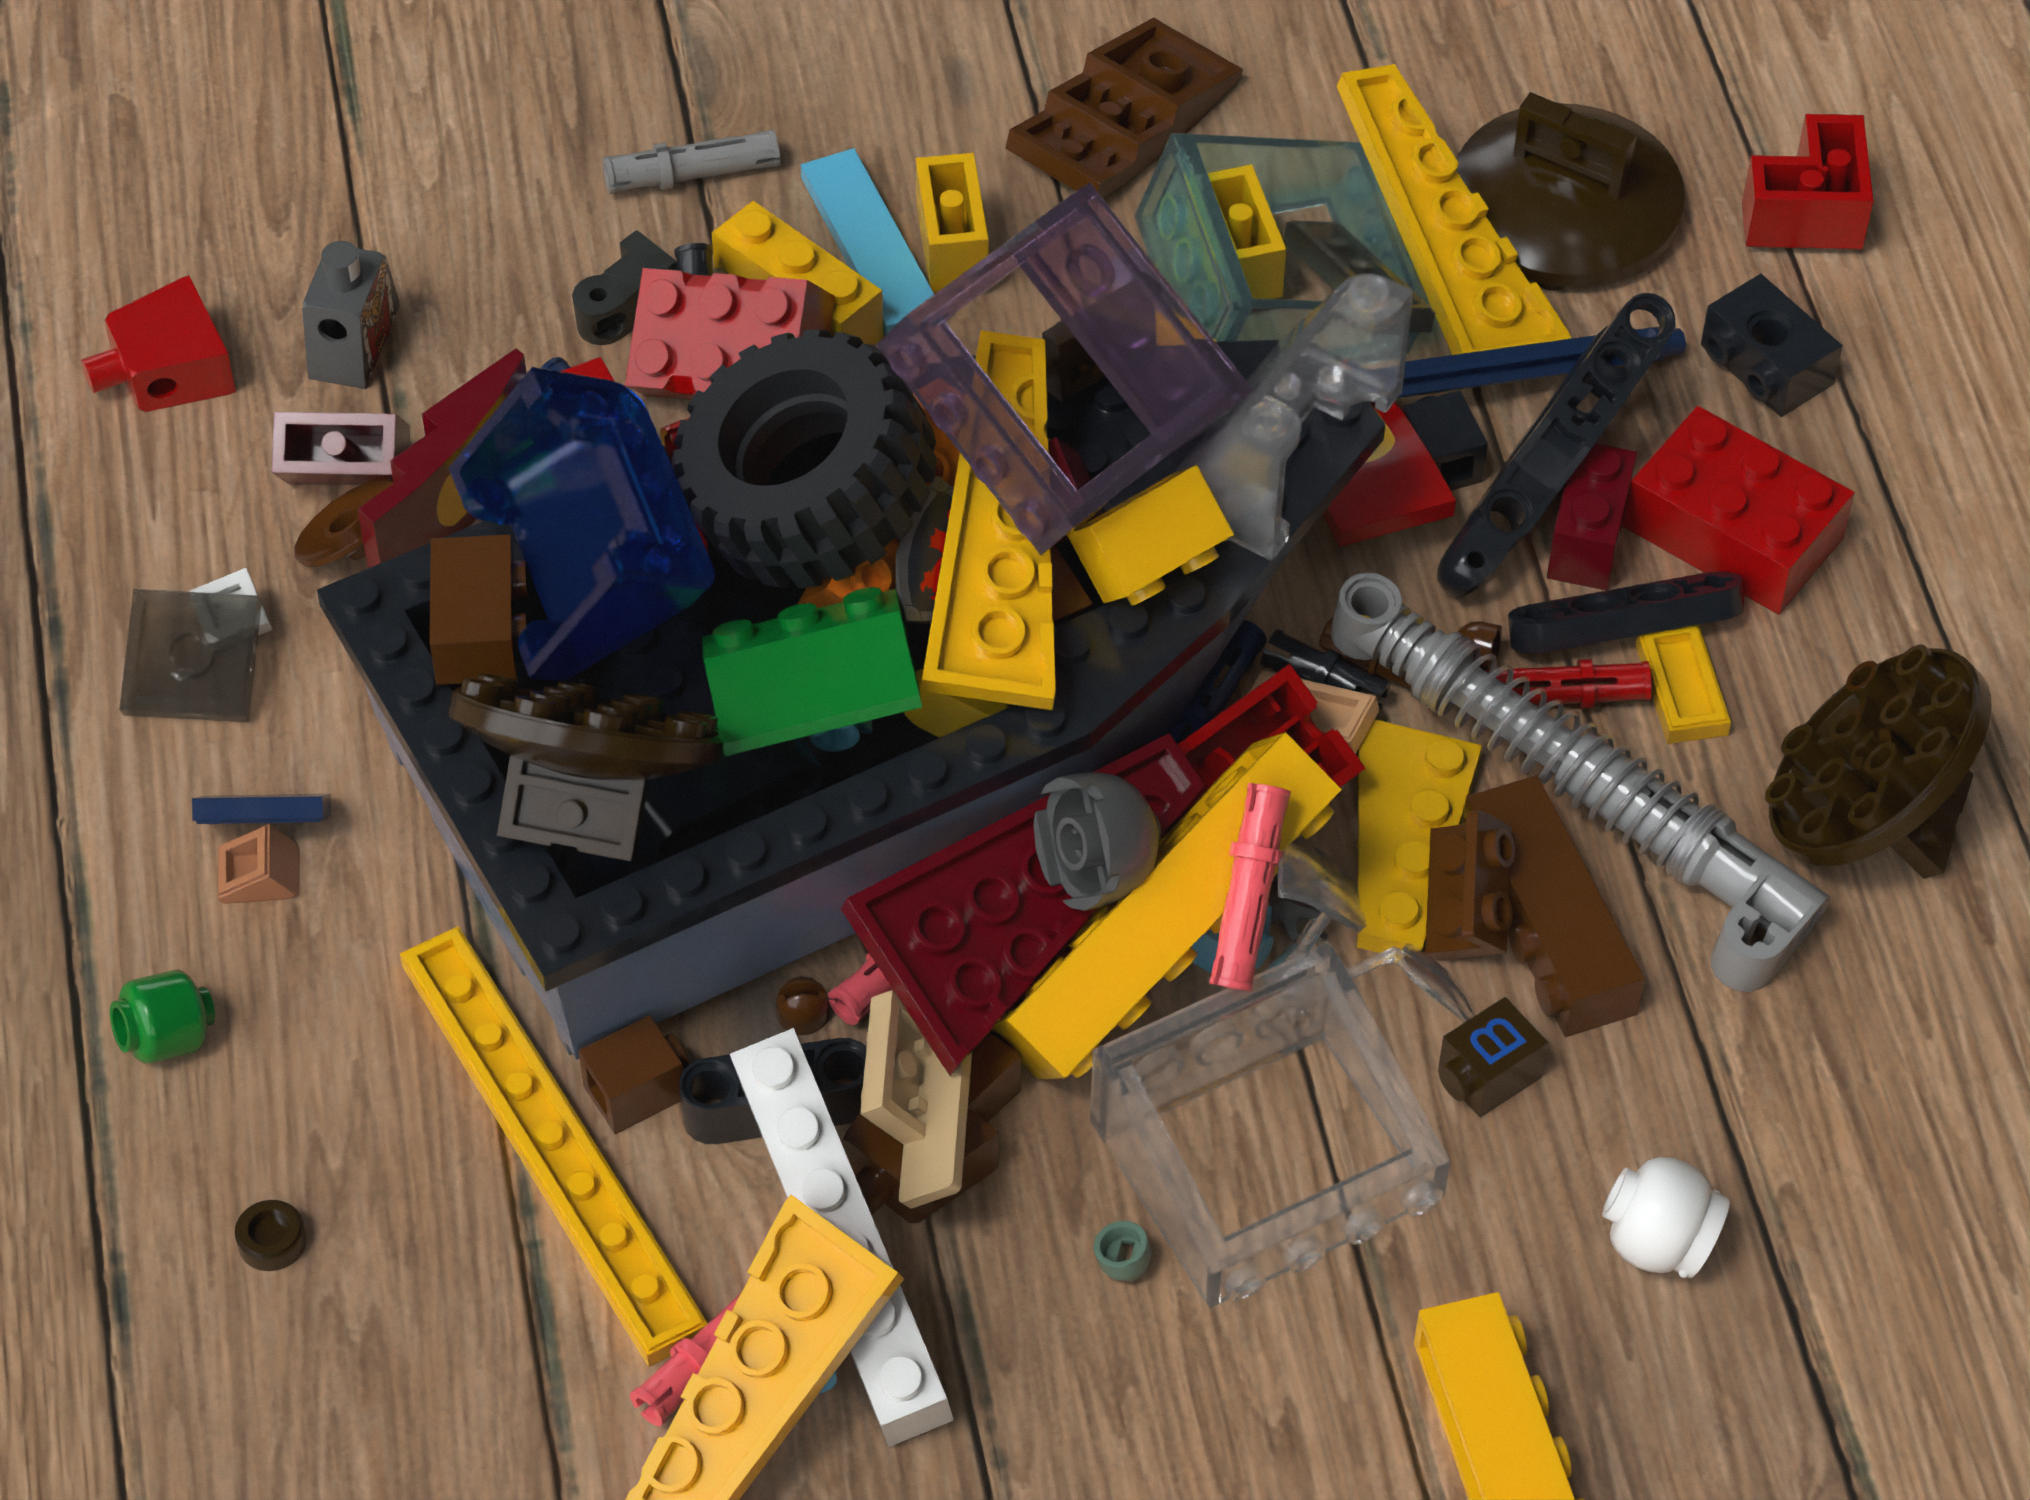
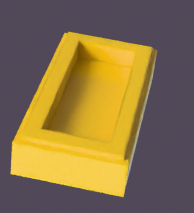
M1699 625L1637 636L1635 646L1640 661H1649L1651 696L1666 743L1672 744L1728 736L1731 721Z

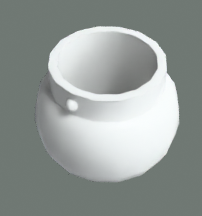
M1658 1157L1645 1161L1637 1172L1627 1167L1622 1170L1608 1195L1602 1217L1612 1221L1610 1239L1616 1252L1625 1261L1647 1272L1659 1274L1674 1270L1682 1278H1693L1707 1260L1719 1237L1728 1214L1730 1202L1729 1198L1722 1195L1720 1191L1716 1189L1711 1190L1708 1178L1696 1167L1676 1158Z

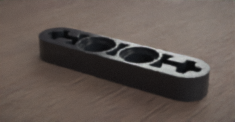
M1706 572L1517 607L1508 614L1510 646L1515 651L1522 653H1545L1734 618L1745 610L1743 578L1731 572Z

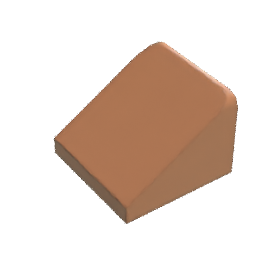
M270 823L218 846V900L223 904L284 900L298 896V845Z

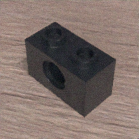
M1761 273L1708 305L1700 344L1714 362L1727 368L1746 386L1755 399L1766 403L1780 417L1785 416L1834 385L1843 347L1840 342Z

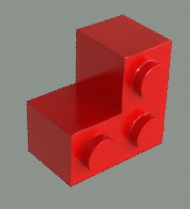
M1805 114L1797 156L1751 155L1742 199L1746 247L1863 249L1874 202L1864 115Z

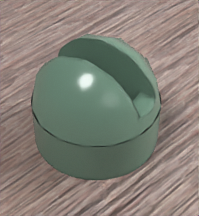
M1117 1221L1105 1226L1097 1234L1093 1246L1094 1254L1101 1270L1110 1279L1118 1281L1127 1280L1129 1282L1138 1279L1146 1273L1151 1264L1152 1251L1147 1235L1141 1226L1131 1221ZM1126 1244H1132L1134 1247L1131 1258L1125 1260Z

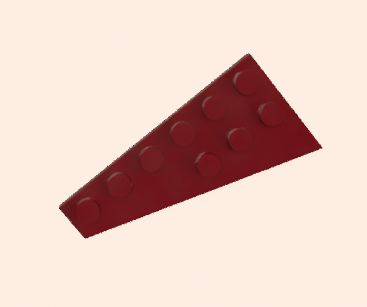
M1170 733L1094 771L1118 776L1134 785L1143 794L1157 815L1161 827V838L1197 799L1205 787ZM1050 794L846 898L841 908L848 922L949 1076L956 1071L1099 909L1095 908L1084 911L1070 908L1062 901L1072 898L1065 891L1063 885L1050 886L1043 875L1035 846L1034 817L1035 811L1047 809Z

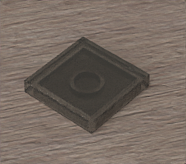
M133 589L119 707L121 713L124 716L249 722L262 601L259 596Z

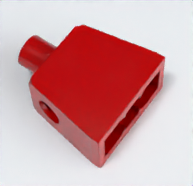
M189 275L109 313L104 322L111 349L81 359L86 380L93 394L126 383L137 408L145 412L226 396L236 392L228 352Z

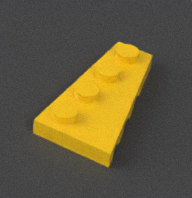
M1376 719L1372 723L1358 749V758L1366 768L1357 775L1358 948L1418 963L1421 962L1426 944L1431 828L1460 825L1462 823L1466 796H1469L1480 762L1482 745Z

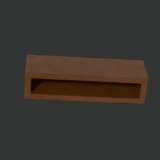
M1538 775L1466 796L1462 824H1466L1468 812L1482 810L1512 826L1511 835L1515 844V858L1510 866L1509 899L1512 905L1513 919L1508 929V937L1516 960L1520 964L1527 963L1535 978V992L1546 1016L1554 1015L1565 1038L1638 1015L1645 978Z

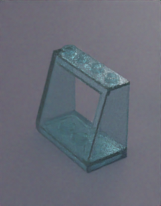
M1171 133L1134 216L1157 283L1166 290L1170 297V311L1173 316L1217 341L1320 339L1340 366L1409 354L1420 331L1427 325L1430 314L1427 298L1422 295L1412 269L1410 256L1404 249L1394 219L1360 142ZM1252 164L1272 214L1326 204L1363 302L1253 299L1207 173Z

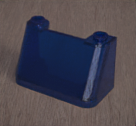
M531 367L449 467L462 504L473 517L482 521L511 525L548 620H533L521 631L517 641L519 652L530 678L563 681L573 677L690 607L714 583L715 572L649 411L635 392L621 383Z

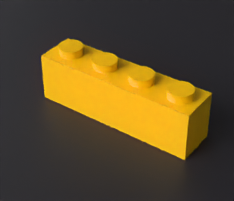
M1490 1293L1419 1310L1414 1346L1468 1500H1585L1584 1498L1575 1499L1567 1479L1571 1477L1572 1470L1566 1444L1561 1436L1552 1437L1545 1419L1549 1414V1404L1544 1384L1539 1375H1529L1523 1356L1527 1353V1345L1522 1324L1517 1315H1507L1500 1293Z

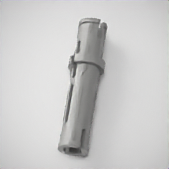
M773 129L749 135L707 140L681 146L667 147L666 143L663 142L653 144L652 150L625 155L604 156L602 158L603 173L609 194L658 185L661 190L673 188L676 182L732 174L758 168L779 167L780 151L777 136Z

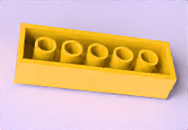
M1286 732L1254 742L1160 839L1155 868L1143 883L1122 900L1100 907L991 1030L1000 1035L1021 1055V1063L1037 1079H1064L1071 1073L1076 1078H1079L1085 1074L1105 1052V1049L1099 1042L1117 1025L1122 1030H1125L1147 1010L1152 1001L1145 994L1164 977L1169 982L1174 980L1193 962L1198 953L1191 946L1209 930L1214 934L1220 932L1234 857L1229 856L1231 842L1238 841L1248 783L1270 785L1291 791L1281 833L1280 851H1283L1300 835L1308 839L1331 818L1334 810L1328 804L1342 789ZM1285 854L1282 866H1276L1274 876L1288 862L1289 858Z

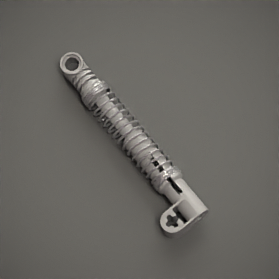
M1365 572L1353 575L1344 582L1339 592L1331 625L1332 640L1343 654L1360 660L1379 659V664L1389 669L1392 667V673L1400 678L1405 676V682L1411 685L1413 697L1418 699L1421 704L1426 705L1427 708H1431V711L1438 712V716H1445L1454 705L1458 706L1461 709L1454 721L1456 728L1462 727L1471 716L1477 719L1471 732V739H1478L1487 728H1490L1494 733L1487 745L1489 751L1495 750L1506 739L1511 744L1505 753V762H1511L1522 750L1527 754L1521 767L1522 774L1528 773L1539 762L1545 766L1539 775L1543 785L1549 781L1554 773L1556 774L1553 783L1556 785L1555 797L1562 796L1565 792L1573 797L1571 803L1573 809L1584 804L1591 809L1588 814L1589 820H1594L1599 815L1607 820L1606 832L1612 831L1617 827L1624 832L1622 838L1624 844L1634 839L1642 844L1639 849L1640 855H1646L1649 850L1659 856L1656 861L1657 867H1661L1667 862L1666 873L1671 874L1673 878H1677V881L1689 887L1701 885L1733 907L1723 923L1711 953L1713 972L1725 986L1736 991L1751 992L1763 988L1773 979L1816 926L1827 909L1831 896L1737 833L1735 821L1729 818L1726 813H1722V810L1716 809L1715 805L1708 804L1699 807L1698 794L1692 792L1683 796L1681 794V782L1678 780L1668 784L1664 783L1665 775L1662 769L1648 772L1646 758L1640 757L1632 761L1630 759V747L1625 745L1614 749V739L1611 734L1597 737L1595 723L1590 722L1580 726L1579 712L1571 711L1563 715V702L1559 699L1546 703V690L1537 688L1530 691L1529 678L1523 676L1513 680V668L1510 665L1497 668L1496 656L1491 653L1480 657L1481 647L1479 644H1475V641L1470 640L1469 637H1465L1459 632L1446 634L1442 630L1436 631L1435 625L1429 621L1423 622V617L1416 612L1410 614V608L1402 603L1400 591L1390 579L1380 574ZM1488 659L1492 661L1489 673L1479 667L1480 664ZM1503 671L1508 672L1506 684L1495 678ZM1521 682L1525 683L1522 696L1512 690ZM1536 694H1541L1539 707L1529 701ZM1557 705L1558 711L1554 719L1546 711L1552 706ZM1570 717H1575L1572 730L1562 724ZM1586 729H1592V732L1586 733L1583 737L1579 736ZM1757 925H1759L1767 932L1762 942L1758 941L1751 947L1749 943Z

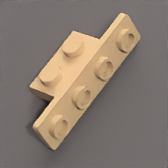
M894 990L871 997L860 1114L903 1144L899 1202L912 1209L956 1194L962 1187L972 1053L949 1076Z

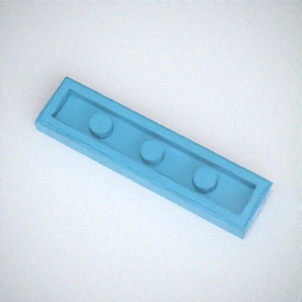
M855 148L800 164L801 179L848 267L882 290L883 332L887 340L942 323V307Z

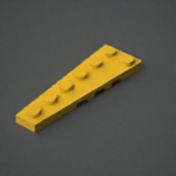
M1391 64L1343 72L1336 86L1452 355L1571 339L1569 331L1537 282L1530 284L1515 262L1518 253L1507 236L1500 239L1487 219L1486 214L1489 208L1478 192L1472 194L1456 171L1459 162L1446 142L1436 133L1435 125L1396 65Z
M980 330L921 691L1053 711L1056 688L1054 622L1052 619L1045 339Z
M790 1194L747 1271L751 1276L732 1311L726 1310L714 1333L717 1339L698 1375L692 1374L680 1396L684 1401L664 1437L657 1439L642 1467L641 1478L638 1484L630 1490L625 1500H740L904 1278L889 1265Z

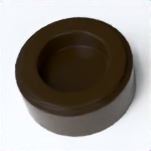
M264 1200L251 1205L240 1215L235 1226V1239L240 1256L249 1266L261 1271H277L290 1266L301 1256L306 1245V1232L302 1217L296 1208L284 1201Z

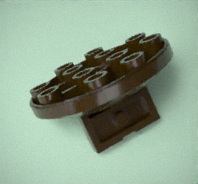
M1530 92L1519 109L1505 113L1477 130L1464 144L1457 156L1459 166L1456 171L1472 194L1476 192L1480 194L1489 208L1486 217L1500 239L1507 236L1517 251L1518 256L1515 262L1526 279L1537 282L1541 287L1548 290H1559L1564 287L1603 285L1639 274L1665 253L1677 235L1681 224L1685 191L1680 170L1672 155L1646 129L1625 117L1607 110L1579 104L1557 103Z
M1922 644L1915 645L1903 654L1878 664L1874 661H1866L1858 665L1848 676L1846 684L1834 693L1811 716L1806 724L1791 730L1782 742L1781 751L1784 757L1778 767L1774 781L1765 792V800L1769 804L1770 826L1779 842L1799 860L1816 866H1837L1852 863L1891 846L1923 879L1943 874L1956 835V823L1959 814L1963 812L1974 775L1969 769L1983 745L1991 719V693L1982 674L1959 653L1940 648H1927Z
M479 673L477 679L463 678L462 687L457 688L451 694L448 715L484 742L510 755L497 836L548 846L561 844L576 847L579 852L632 861L637 856L649 779L684 773L719 762L722 759L725 737L717 730L718 717L691 711H678L677 716L662 712L664 700L652 696L624 693L623 699L612 698L611 701L597 699L598 687L592 685L558 681V686H544V691L518 688L519 680L486 673Z

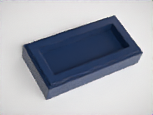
M331 794L212 795L192 798V821H196V824L322 822L331 816Z

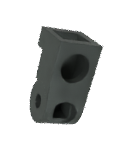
M638 230L619 242L621 259L604 270L603 274L589 276L581 280L574 287L572 298L578 334L583 340L591 344H612L633 331L642 268L678 270L677 261Z

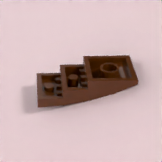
M1153 17L1087 53L1083 73L1051 89L1048 92L1044 111L1009 130L1005 149L1096 203L1130 181L1175 145L1241 79L1243 69Z

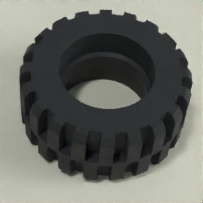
M804 330L803 337L797 338L793 333L787 332L770 337L771 344L762 348H758L753 344L739 352L738 354L741 359L728 368L724 364L721 365L710 376L712 384L706 391L698 390L688 404L687 411L690 417L688 420L680 421L674 443L678 449L674 450L672 455V475L677 481L675 490L682 505L724 562H729L735 572L747 579H760L763 585L788 588L790 581H793L798 588L816 587L822 585L823 578L832 576L834 581H840L855 575L853 568L867 560L873 565L886 555L884 548L894 538L901 541L910 531L913 525L910 517L914 512H922L931 492L926 483L933 482L936 474L937 457L934 454L936 439L933 428L896 367L891 364L881 350L874 345L863 343L860 337L842 332H836L834 337H832L828 330ZM843 432L841 439L831 454L812 471L786 483L766 486L777 465L798 446L822 435Z

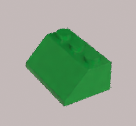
M877 587L862 588L844 596L843 602L820 608L811 603L798 604L782 610L776 619L752 624L751 621L744 619L734 620L716 627L712 635L702 637L704 664L715 715L719 718L718 729L725 737L723 748L725 756L923 707L915 660L896 589L882 592Z

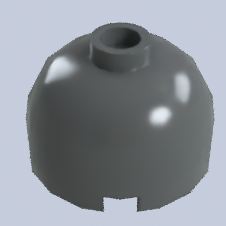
M1100 772L1062 776L1045 785L1041 794H1051L1048 798L1047 809L1035 811V846L1043 875L1049 885L1062 884L1065 891L1072 897L1062 901L1070 908L1086 911L1120 901L1138 888L1155 868L1161 838V827L1158 817L1143 794L1126 779Z

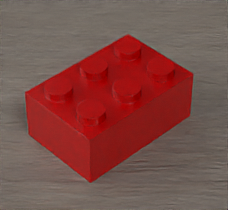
M1697 405L1631 480L1623 527L1704 573L1723 571L1742 576L1744 596L1780 615L1844 539L1855 492Z

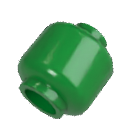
M171 970L125 983L121 988L118 1000L111 1003L110 1022L114 1038L120 1050L124 1053L131 1052L136 1059L144 1064H151L200 1050L206 1039L207 1026L213 1025L215 1022V1008L210 992L206 987H197L192 978L181 970Z

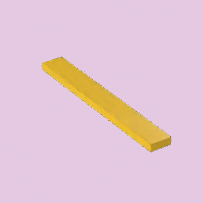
M456 926L399 953L401 964L647 1366L650 1367L670 1357V1349L679 1340L684 1338L691 1340L708 1323L460 927Z

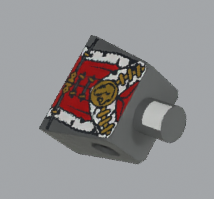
M335 241L323 249L322 258L303 302L302 312L308 378L366 389L399 309V299L385 255L377 251L356 248L347 241ZM341 330L347 331V336L343 339H339Z

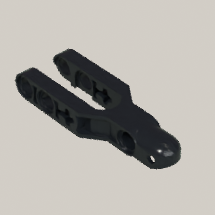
M1641 293L1633 296L1619 310L1611 323L1589 343L1514 448L1492 484L1470 513L1467 522L1445 551L1438 565V583L1441 588L1456 599H1460L1477 590L1484 579L1494 573L1506 554L1532 530L1669 340L1676 326L1675 314L1671 305L1664 298L1654 293ZM1646 310L1650 312L1659 324L1658 335L1653 338H1645L1638 335L1630 323L1632 311ZM1613 355L1619 358L1625 367L1616 368L1610 365L1603 356ZM1591 392L1598 400L1588 413L1578 410L1576 407ZM1490 511L1503 514L1509 520L1511 532L1498 529L1491 520Z

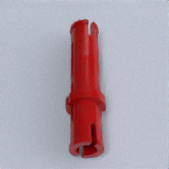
M1578 659L1577 666L1513 669V680L1526 676L1529 678L1530 686H1547L1530 688V691L1537 688L1545 689L1546 703L1559 699L1563 704L1578 703L1580 709H1594L1595 702L1651 700L1652 685L1649 661L1593 665L1592 659ZM1503 671L1495 678L1506 684L1508 672ZM1521 682L1516 686H1525V683ZM1612 682L1613 684H1589V683ZM1561 684H1582V685L1562 686ZM1512 688V690L1522 696L1524 688ZM1536 694L1529 701L1534 705H1539L1541 694Z

